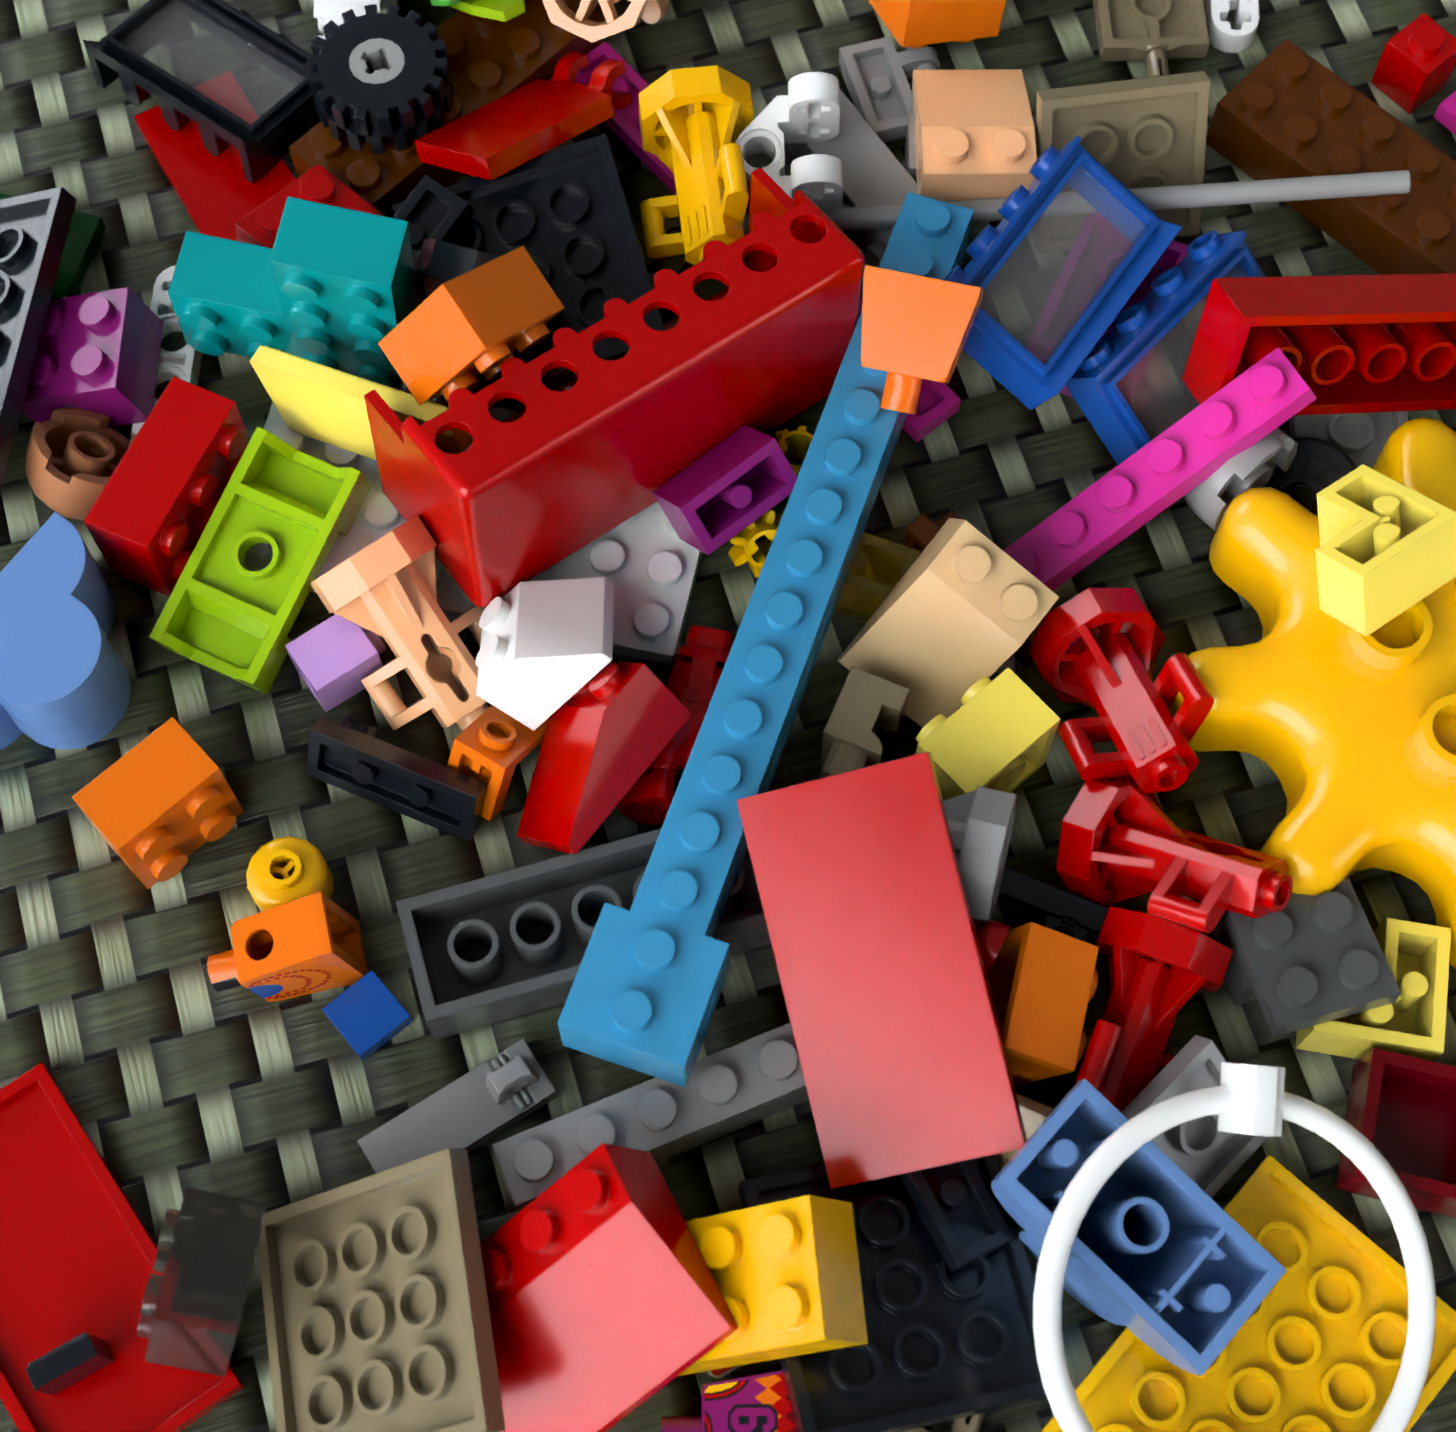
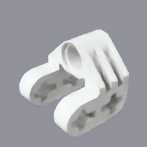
M807 72L792 77L788 82V95H777L739 135L735 143L742 147L749 194L751 172L758 168L750 166L746 161L752 155L762 153L773 158L772 163L762 167V169L793 201L795 191L802 190L820 209L842 208V162L839 158L827 154H812L798 157L791 163V175L785 176L784 144L822 142L833 139L838 135L840 127L839 80L836 76L825 72Z

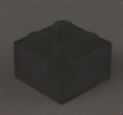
M186 1187L181 1210L167 1208L153 1269L154 1272L164 1273V1276L150 1273L136 1334L137 1337L149 1339L145 1362L225 1377L241 1320L267 1203Z

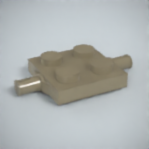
M1093 0L1101 62L1145 61L1148 77L1170 75L1169 59L1206 58L1210 43L1203 0Z

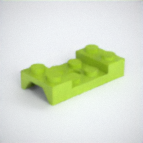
M257 426L149 638L174 653L267 695L288 654L285 645L292 640L287 636L312 588L310 583L317 578L338 534L347 537L372 484L361 471L352 467L338 468L296 450L269 431ZM259 543L270 544L273 556L269 565L260 571L247 570L245 567V556L248 550Z

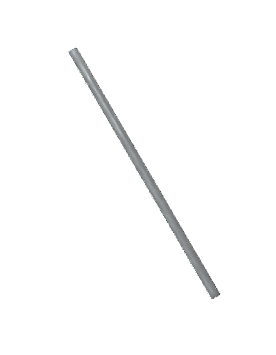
M1409 170L1133 188L1129 190L1150 210L1407 194L1410 192L1411 179ZM1075 192L1059 193L1040 218L1098 213ZM1007 197L943 202L974 210L972 222L1000 221L1004 217L998 212V209ZM903 204L821 210L841 231L894 228ZM749 214L745 215L743 221L744 236L748 234Z

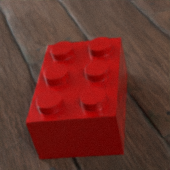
M172 377L83 520L114 574L170 597L250 441L235 401L177 377Z

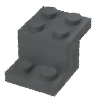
M1349 877L1345 878L1331 891L1323 894L1310 896L1292 893L1286 907L1282 911H1273L1258 919L1226 909L1211 933H1205L1206 936L1233 950L1224 980L1235 1006L1258 1000L1273 1037L1394 1003L1401 994ZM1190 898L1192 901H1195V902H1198V903H1201V902H1202V901H1199V900Z

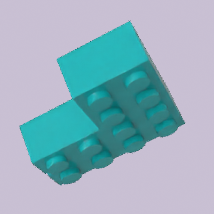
M288 196L273 249L186 231L168 291L176 317H180L178 322L186 344L191 345L201 353L221 356L224 352L246 356L250 360L260 345L268 346L391 388L392 386H399L400 376L377 343L419 306L408 221Z

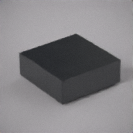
M82 1333L28 1363V1367L25 1370L34 1390L53 1396L114 1362L104 1340L88 1333Z

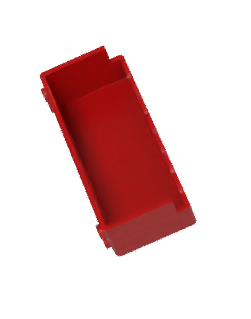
M760 167L751 172L747 235L728 246L718 240L707 242L703 248V260L679 275L670 269L659 270L654 275V289L629 304L620 298L609 299L604 304V318L578 334L571 328L556 330L553 334V348L525 364L519 358L506 359L501 365L502 378L477 393L472 394L464 388L453 390L448 396L449 409L431 420L419 425L410 415L402 423L375 389L365 394L364 398L383 493L406 521L418 515L437 544L434 547L437 560L472 603L477 607L484 608L494 598H502L507 595L519 582L530 581L656 503L657 500L652 492L743 425L767 434L830 394L857 324L864 254L802 190L795 191L793 201ZM747 255V265L745 266L742 260ZM707 279L719 280L728 287L708 300L701 299L693 290L699 282ZM658 308H665L676 313L678 317L665 325L666 330L660 331L650 328L643 319L648 312ZM617 338L628 345L629 351L618 360L608 361L599 358L594 353L593 348L602 339ZM554 368L569 369L577 376L554 391L544 386L541 381L544 374ZM573 386L572 388L565 390V387ZM505 398L516 399L525 406L524 409L502 422L494 419L489 413L491 406L495 402ZM452 429L463 430L473 438L471 446L458 454H449L441 451L436 446V441L442 433Z

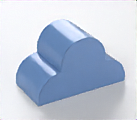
M57 512L51 515L0 572V750L11 745L22 734L43 746L53 749L69 750L91 745L104 738L119 724L126 713L130 701L131 683L128 671L107 637L115 618L113 592L77 529Z
M1085 1078L1075 1084L991 1182L992 1191L998 1201L1023 1228L1019 1232V1239L1022 1240L1024 1248L1037 1264L1053 1214L1068 1185L1099 1145L1128 1121ZM1149 1141L1118 1167L1092 1201L1080 1224L1071 1248L1063 1290L1099 1317L1113 1324L1126 1326L1142 1342L1175 1366L1194 1375H1203L1287 1270L1153 1142Z

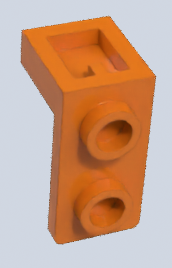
M492 705L454 738L446 767L487 783L481 817L490 821L502 810L516 765L542 742L548 719L533 731Z

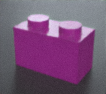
M743 425L652 492L679 538L701 552L710 555L789 496L797 476L774 437Z

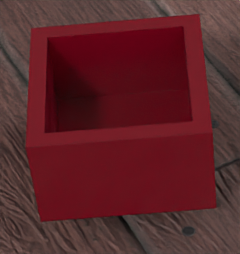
M1373 1047L1353 1065L1345 1121L1365 1136L1389 1162L1403 1183L1416 1209L1456 1218V1067ZM1341 1152L1335 1189L1380 1200L1367 1178Z

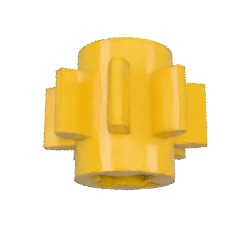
M771 508L728 540L735 545L729 550L728 554L736 567L748 561L749 568L754 576L759 577L784 512L775 517L774 509ZM763 535L767 537L765 540L757 542L759 537Z

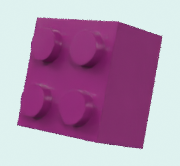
M129 287L50 300L44 329L38 344L31 378L26 389L21 411L35 423L37 421L42 423L50 420L53 410L59 408H81L104 414L110 417L107 427L145 422L154 404L163 321Z

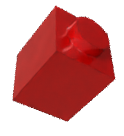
M1422 13L1387 41L1371 83L1410 115L1446 86L1456 64V38L1426 13Z

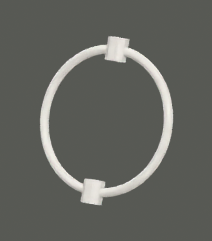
M1221 1062L1220 1086L1202 1088L1171 1097L1147 1108L1128 1120L1099 1145L1068 1185L1053 1214L1044 1238L1037 1266L1033 1295V1332L1036 1358L1045 1393L1052 1412L1063 1432H1095L1079 1403L1073 1387L1064 1353L1062 1335V1295L1065 1272L1080 1224L1092 1201L1108 1178L1141 1146L1161 1133L1184 1122L1217 1114V1131L1281 1137L1282 1119L1315 1132L1347 1156L1367 1178L1379 1196L1391 1219L1405 1265L1408 1288V1323L1401 1365L1393 1389L1380 1416L1369 1432H1404L1418 1404L1427 1378L1436 1324V1289L1433 1265L1424 1229L1407 1190L1384 1156L1350 1123L1327 1108L1304 1097L1285 1092V1067Z

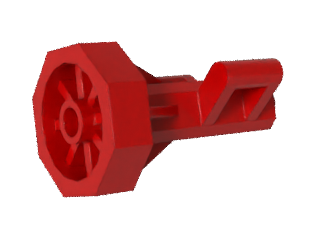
M1087 588L1044 616L1029 653L1043 679L1062 702L1082 703L1096 709L1099 715L1098 717L1067 720L1058 728V734L1080 777L1085 781L1132 776L1144 793L1168 792L1184 784L1189 777V773L1196 769L1200 761L1190 745V741L1212 709L1214 699L1190 658L1184 653H1178L1170 657L1154 682L1152 678L1153 665L1166 638L1134 588ZM1178 692H1180L1184 701L1174 716L1170 706ZM1113 741L1118 750L1117 752L1097 754L1091 743Z
M1132 776L1085 781L1062 820L1056 871L1069 893L1103 907L1152 892L1147 906L1149 914L1205 933H1211L1226 909L1258 919L1273 911H1282L1286 907L1292 893L1293 881L1292 877L1288 874L1289 866L1286 860L1177 827L1161 810L1154 793H1144ZM1180 894H1181V895H1184V896H1187V897H1190V898H1193V899H1196V900H1199V901H1202V902H1201V903H1198V902H1195V901H1192V900H1189V899H1185V898H1182V897H1179V896H1180Z
M1110 906L1095 946H1098V951L1106 954L1108 957L1111 994L1102 1020L1097 1019L1075 1082L1077 1083L1085 1078L1113 1106L1122 1112L1155 1078L1158 1068H1164L1174 1058V1056L1164 1053L1177 1012L1198 989L1216 992L1221 987L1233 950L1201 932L1148 913Z

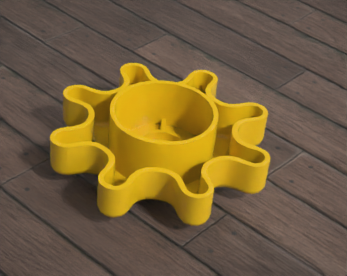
M1424 417L1403 423L1392 431L1372 469L1456 512V432L1440 420ZM1272 487L1250 488L1235 497L1227 507L1210 544L1209 560L1215 574L1227 586L1247 600L1256 610L1263 627L1262 639L1256 643L1243 646L1209 647L1188 655L1214 699L1212 709L1193 736L1190 745L1194 751L1200 752L1238 751L1250 753L1264 761L1276 774L1287 798L1286 816L1276 826L1259 852L1286 860L1289 866L1288 874L1292 877L1293 881L1292 893L1310 896L1323 894L1331 891L1345 878L1350 877L1355 872L1371 868L1401 874L1416 882L1429 896L1435 912L1437 926L1451 928L1449 963L1456 969V577L1366 637L1320 610L1315 549L1320 547L1318 516L1311 513L1289 495ZM1179 691L1170 706L1174 716L1184 701Z

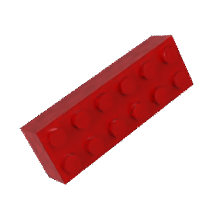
M1456 273L1213 278L1182 381L1198 403L1201 404L1279 347L1317 398L1295 415L1456 409Z

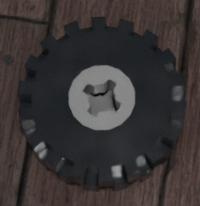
M376 4L365 5L366 15L356 17L353 9L341 13L344 23L340 26L332 20L323 26L326 40L315 36L311 43L313 55H307V76L319 119L324 128L329 126L331 136L339 142L347 136L350 148L361 151L364 143H370L373 153L385 154V144L395 143L397 152L409 149L407 139L411 137L418 139L428 134V125L435 129L440 128L445 122L443 111L450 112L452 106L451 93H453V86L443 38L439 39L437 29L431 22L423 26L420 14L411 10L406 18L402 17L400 6L388 4L387 13H378Z

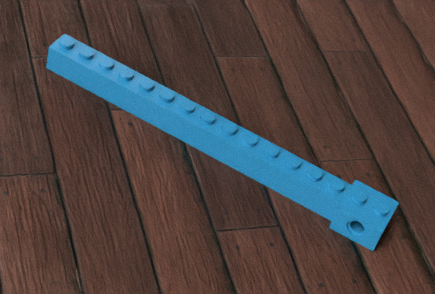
M907 192L878 268L943 280L956 266L961 268L967 254L966 250L969 244L974 210ZM862 311L630 910L606 902L604 903L557 1023L563 1046L687 1088L730 969V944L714 939L748 847L737 800L765 793L769 790L907 413L880 408L887 371L861 366Z

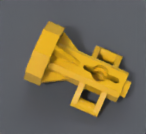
M718 65L671 69L638 93L639 123L643 150L657 156L673 172L676 195L644 200L640 204L645 251L649 258L657 259L684 254L686 262L696 265L703 260V248L707 242L718 240L728 246L744 237L743 221L749 194L742 147L735 142L739 135L753 121L754 109L750 83ZM679 217L681 233L666 235L664 219Z

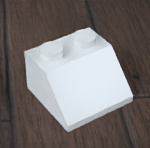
M606 577L519 582L503 599L501 597L494 598L486 606L479 620V627L482 628L480 650L475 661L478 667L476 695L535 731L612 661L614 583Z

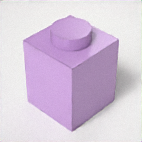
M336 614L285 645L295 669L325 713L365 689L360 680L383 666L379 655L386 651V647L379 635Z

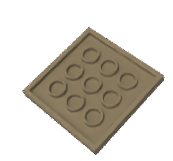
M447 1148L255 1216L276 1432H501L506 1430L467 1150Z

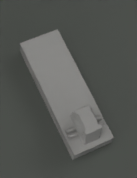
M521 1039L497 1056L482 1063L357 1140L377 1174L447 1148L465 1149L468 1153L558 1096L525 1040Z

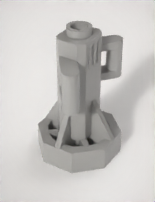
M978 786L975 791L945 800L943 803L973 922L984 924L992 920L1011 841L1017 796L1013 793Z

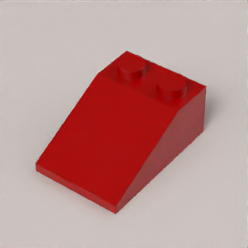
M609 662L549 717L516 834L524 844L576 855L692 715L644 663Z

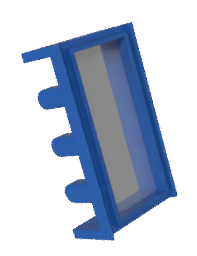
M1078 135L1062 149L1058 150L1055 146L1051 145L1040 155L1028 171L1035 177L1026 189L1022 184L1019 185L999 207L998 212L1004 217L996 229L988 225L967 248L966 252L972 257V260L965 269L962 270L959 266H956L943 279L945 281L981 287L984 290L983 299L963 350L1029 410L1036 408L1062 391L1183 227L1162 221L1079 144L1081 138Z
M1209 231L1192 241L1187 247L1188 255L1176 267L1167 269L1159 274L1150 284L1152 290L1139 303L1127 307L1116 316L1113 321L1115 327L1096 343L1065 385L1117 465L1200 405L1182 381V376L1213 278L1266 277L1244 241V238L1247 236L1245 231L1218 234L1217 231Z

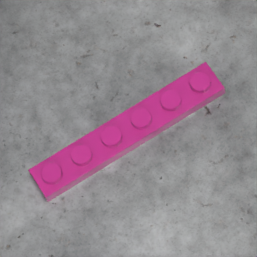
M1277 347L1003 551L1049 589L1054 591L1208 479L1230 458L1252 447L1317 398L1280 348Z

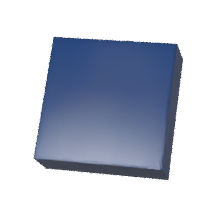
M373 970L369 971L322 1008L326 1017L362 1061L413 1022L410 1015Z

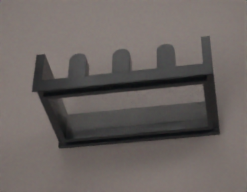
M149 0L98 42L83 40L97 85L105 89L120 77L125 96L135 106H140L153 94L158 98L164 121L174 131H179L190 121V118L198 123L203 145L213 156H219L232 144L238 148L245 179L252 184L257 182L290 153L289 146L320 122L307 76V55L312 54L292 43L285 34L278 31L274 32L257 22L244 9L235 8L223 0Z

